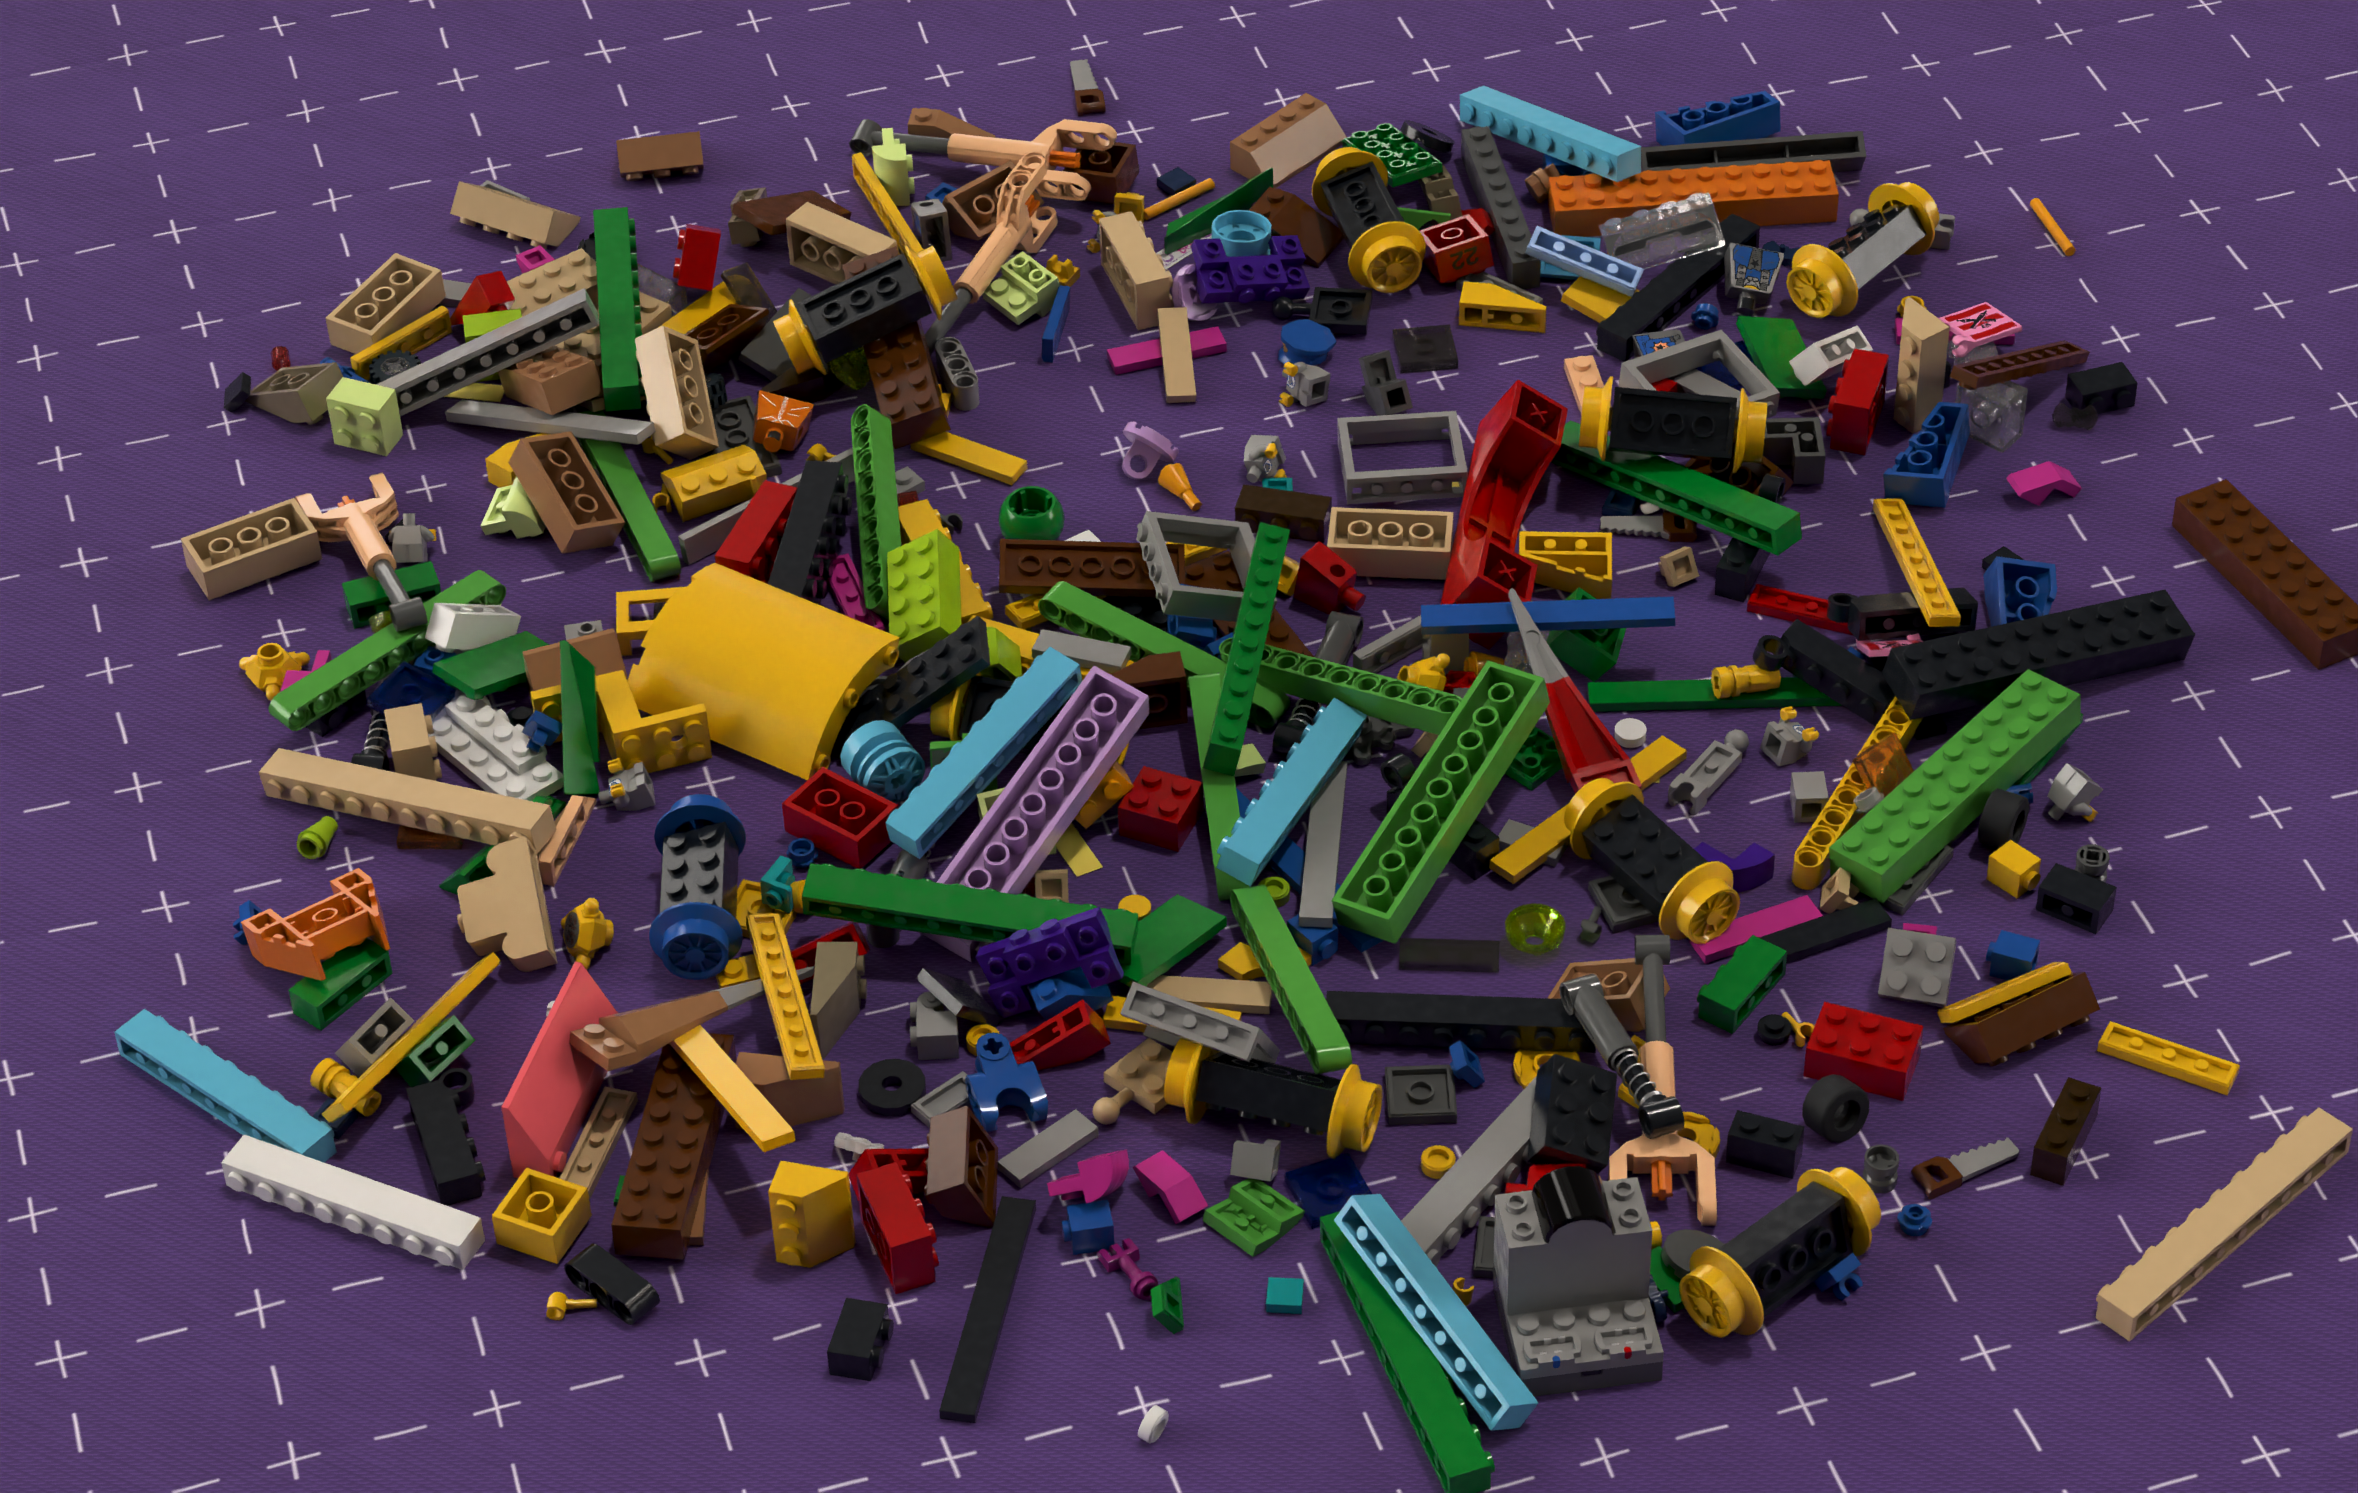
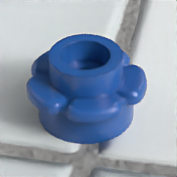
M1702 303L1697 305L1696 310L1691 313V319L1695 321V325L1698 328L1708 330L1718 325L1719 311L1711 304Z
M806 838L793 840L786 852L787 858L792 859V865L799 868L810 866V863H813L814 859L818 858V850L814 848V843Z
M1919 1204L1906 1205L1902 1208V1212H1899L1897 1215L1901 1230L1910 1236L1925 1234L1932 1224L1931 1212Z

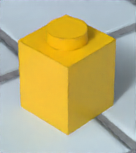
M2010 839L1989 855L1986 879L2017 899L2038 885L2041 878L2039 874L2041 859Z

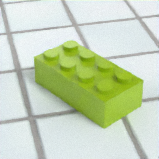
M938 529L887 552L889 633L900 637L898 645L899 658L905 663L909 659L929 650L936 642L945 639L962 625L959 547Z

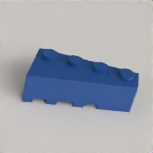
M1766 91L1730 97V103L1716 102V100L1705 102L1704 108L1690 110V106L1678 108V113L1666 115L1665 110L1655 112L1656 141L1662 146L1767 138L1769 135L1781 131L1780 102Z
M1937 403L1921 424V431L1911 437L1905 452H1900L1895 458V465L1892 469L1888 468L1883 474L1885 499L1902 498L1905 504L1946 507L1970 434L1968 404Z

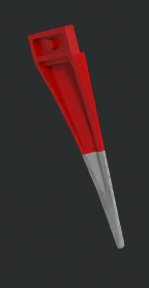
M1511 588L1508 595L1533 675L1545 679L1550 700L1545 713L1567 783L1571 784L1575 794L1584 785L1599 778L1610 779L1613 783L1631 782L1641 789V782L1630 758L1584 699L1547 644L1516 591Z

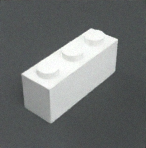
M1857 325L1813 343L1790 360L1789 363L1793 367L1796 377L1802 381L1804 386H1807L1842 371L1845 359L1850 360L1854 348L1866 351H1873V348Z
M434 603L425 638L435 643L436 649L453 653L454 649H459L467 652L516 635L521 616L501 605Z

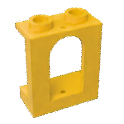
M679 587L616 592V633L622 656L632 655V640L644 639L654 621H632L630 605L667 602Z

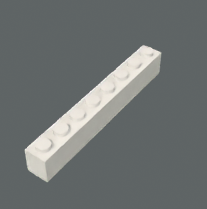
M247 1135L241 1137L221 1162L226 1185L235 1191L249 1193L266 1202H274L288 1207L294 1212L308 1214L322 1222L336 1224L347 1228L353 1233H361L375 1238L381 1243L392 1244L406 1249L412 1254L437 1260L446 1266L451 1265L464 1270L485 1242L480 1217Z

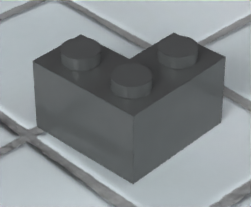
M1819 417L1766 419L1763 456L1776 466L1790 465L1793 484H1823L1825 450Z

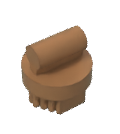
M1551 163L1543 170L1538 168L1533 171L1532 175L1525 179V184L1532 197L1538 203H1541L1548 198L1549 177H1559L1561 175L1554 163Z

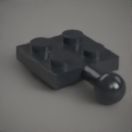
M1315 287L1312 303H1293L1290 298L1281 296L1274 300L1272 312L1279 319H1288L1293 314L1310 315L1309 320L1329 328L1332 333L1367 335L1373 299L1372 290Z

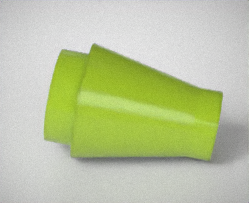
M324 816L320 821L298 835L297 849L301 855L308 859H316L326 853L334 833L338 830V824L335 819Z

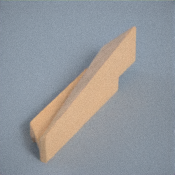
M572 795L568 804L554 821L557 830L537 854L542 884L555 886L597 803L596 798Z

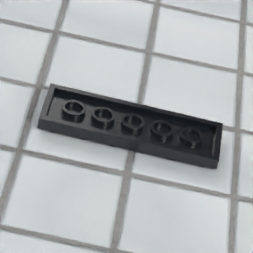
M976 616L968 623L962 624L955 632L945 639L936 642L925 653L913 658L905 667L896 673L890 674L885 681L872 690L866 691L859 698L856 706L850 710L838 733V758L841 759L840 754L844 743L862 725L872 721L885 720L893 723L899 729L990 665L986 622L979 616Z

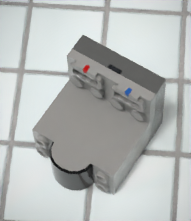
M1567 1166L1555 1169L1542 1176L1534 1184L1533 1190L1495 1195L1493 1292L1512 1368L1534 1397L1662 1380L1664 1351L1649 1301L1652 1227L1637 1177L1602 1181L1600 1175L1591 1169L1580 1166Z

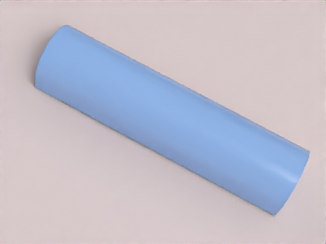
M1539 226L1536 227L1525 252L1529 256L1630 297H1633L1644 271L1640 267Z

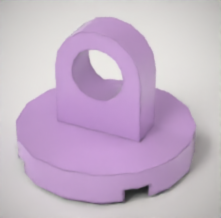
M1195 264L1185 265L1176 274L1173 280V287L1170 288L1174 308L1187 307V316L1190 321L1207 320L1215 314L1217 303L1201 304L1196 290Z
M1133 421L1128 422L1123 430L1124 436L1132 442V445L1124 456L1122 469L1129 478L1141 480L1151 473L1159 459L1174 463L1179 451L1177 447L1171 449L1173 445L1170 443L1171 441L1147 426H1142L1138 429L1136 428L1137 423ZM1138 456L1144 460L1145 469L1143 472L1137 473L1131 469L1130 461L1132 457Z

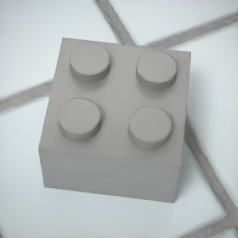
M1888 928L1878 996L1946 1007L1956 950V938Z

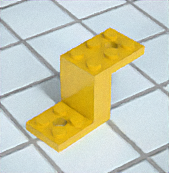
M623 670L596 676L598 730L603 733L612 760L619 758L624 770L634 768V764L643 762L647 772L652 773L712 758L707 711L703 703L641 718ZM561 685L531 691L533 713L537 710L562 723V715H560L562 711ZM562 731L553 743L562 741ZM676 735H684L678 741H671Z

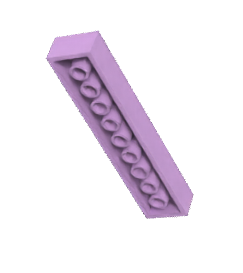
M1093 666L936 883L962 884L969 888L995 889L1001 893L1021 894L1149 715V696L1102 669ZM919 932L969 962H972L978 953L975 948L979 945L980 941Z

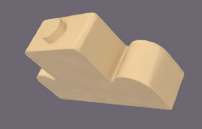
M526 836L494 846L489 851L486 860L489 869L494 875L461 885L457 889L461 914L457 915V920L461 932L465 933L466 941L478 956L503 950L519 971L530 972L557 964L536 849Z

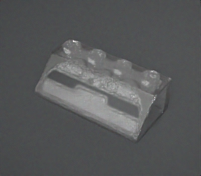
M1709 192L1705 194L1695 193L1687 199L1678 202L1668 201L1661 204L1658 208L1638 210L1631 216L1621 219L1612 218L1604 224L1598 225L1606 254L1644 270L1726 245Z

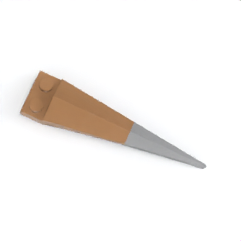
M814 966L796 970L799 981L813 976ZM761 979L601 1017L599 1018V1024H588L584 1028L570 1031V1044L607 1071L637 1064L693 1028L738 1005L765 994Z

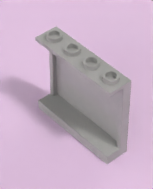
M1135 982L1131 985L1120 1013L1124 1017L1146 1024L1144 1036L1173 1047L1176 1046L1180 1038H1184L1247 1062L1254 1058L1275 1063L1280 1049L1259 1027Z

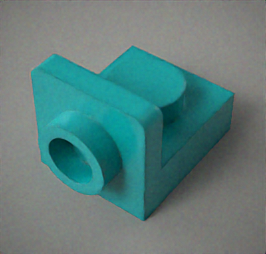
M780 855L760 880L762 903L790 913L794 908L792 888L790 886L795 881L792 859Z

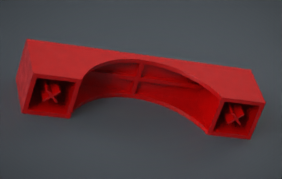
M1517 380L1478 425L1440 604L1510 602L1508 593L1511 588L1516 591L1522 602L1531 601L1538 565L1515 553V544L1522 519L1532 495L1550 462L1561 447L1568 408L1520 380ZM1505 632L1469 633V639L1489 650Z

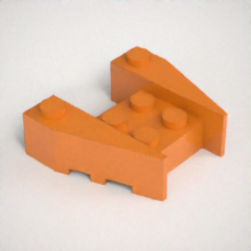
M357 868L329 881L334 895L287 917L282 918L270 908L241 921L252 956L266 967L323 981L326 979L320 960H327L333 957L339 950L348 946L360 945L367 937L385 951L389 950L390 944L384 916L372 878L360 868Z

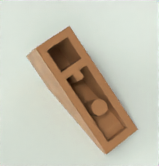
M912 108L907 124L908 134L950 138L952 134L956 133L996 138L995 135L937 109Z

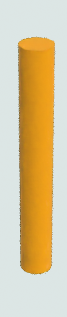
M1208 178L1145 208L1144 219L1149 220L1215 188L1214 181Z
M2032 199L2030 206L2065 255L2072 256L2076 251L2073 244L2040 199Z

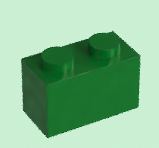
M452 1015L440 1022L394 1068L410 1087L429 1083L476 1040L456 1016Z

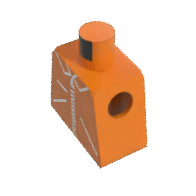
M759 390L754 413L753 440L763 444L764 448L770 452H776L779 449L794 451L809 430L814 404Z

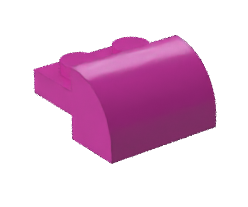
M1127 1149L1092 1156L1077 1162L1079 1173L1063 1176L1047 1183L1049 1196L1061 1195V1199L1064 1201L1084 1195L1087 1204L1115 1192L1123 1184L1128 1174L1129 1158Z

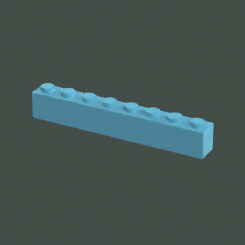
M1486 86L1460 94V121L1475 127L1489 126L1493 134L1615 182L1641 173L1640 145Z
M1049 647L1042 655H1038L1024 675L1014 680L1010 690L993 703L990 711L982 720H978L973 724L968 735L951 748L949 755L941 764H937L932 768L927 779L910 792L908 799L899 809H895L890 813L885 822L890 841L920 859L977 798L976 794L981 793L1076 691L1083 681L1080 664L1052 647Z
M1336 698L1332 699L1327 708L1324 706L1320 707L1313 720L1315 724L1313 726L1310 724L1306 726L1300 737L1301 743L1295 742L1290 748L1286 757L1287 762L1280 761L1274 771L1273 781L1267 779L1261 788L1259 800L1256 798L1252 799L1245 812V819L1242 817L1238 818L1231 831V838L1228 836L1223 838L1217 850V853L1221 856L1216 868L1249 886L1254 883L1359 738L1367 718L1366 714Z
M143 1009L114 1032L119 1053L122 1057L240 1134L321 1162H326L337 1153L333 1138L334 1131L326 1122H319L310 1116L303 1107L293 1105L285 1100L278 1091H271L262 1085L255 1076H248L240 1071L233 1062L223 1060L215 1055L208 1046H202L192 1040L185 1031H178L170 1026L163 1017L155 1016L146 1009Z
M1352 1195L1336 1216L1334 1222L1489 1429L1495 1431L1520 1428L1537 1406L1538 1401L1382 1195Z

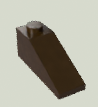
M816 349L827 372L826 375L822 374L815 367L798 375L793 365L762 388L761 391L808 403L824 400L845 385L843 362L836 358L825 363L819 349Z

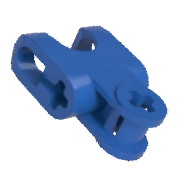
M987 1033L982 1035L976 1044L975 1070L977 1073L966 1075L965 1084L974 1115L986 1132L998 1129L996 1125L999 1114L998 1110L1008 1105L1022 1108L1032 1122L1047 1119L1048 1099L1034 1062L1017 1064L1010 1043L1002 1034Z

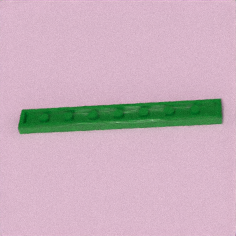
M1798 677L1781 678L1779 688L1753 693L1743 692L1740 693V696L1732 697L1730 695L1728 698L1717 699L1714 695L1711 679L1588 682L1587 684L1588 703L1594 712L1842 706Z

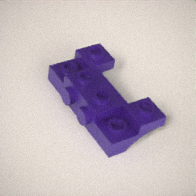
M1271 236L1268 242L1271 255L1227 257L1220 239L1194 240L1190 247L1195 260L1196 290L1201 304L1247 303L1264 300L1271 302L1281 296H1286L1290 299H1304L1310 290V285L1302 267L1306 257L1298 236Z
M1100 907L1059 921L1057 919H1050L1040 927L1029 931L1027 929L1018 930L1009 938L979 947L976 955L990 984L988 993L1003 1018L1032 1009L1034 1002L1027 989V984L1080 966L1092 989L1122 979L1124 974L1112 944L1108 923Z

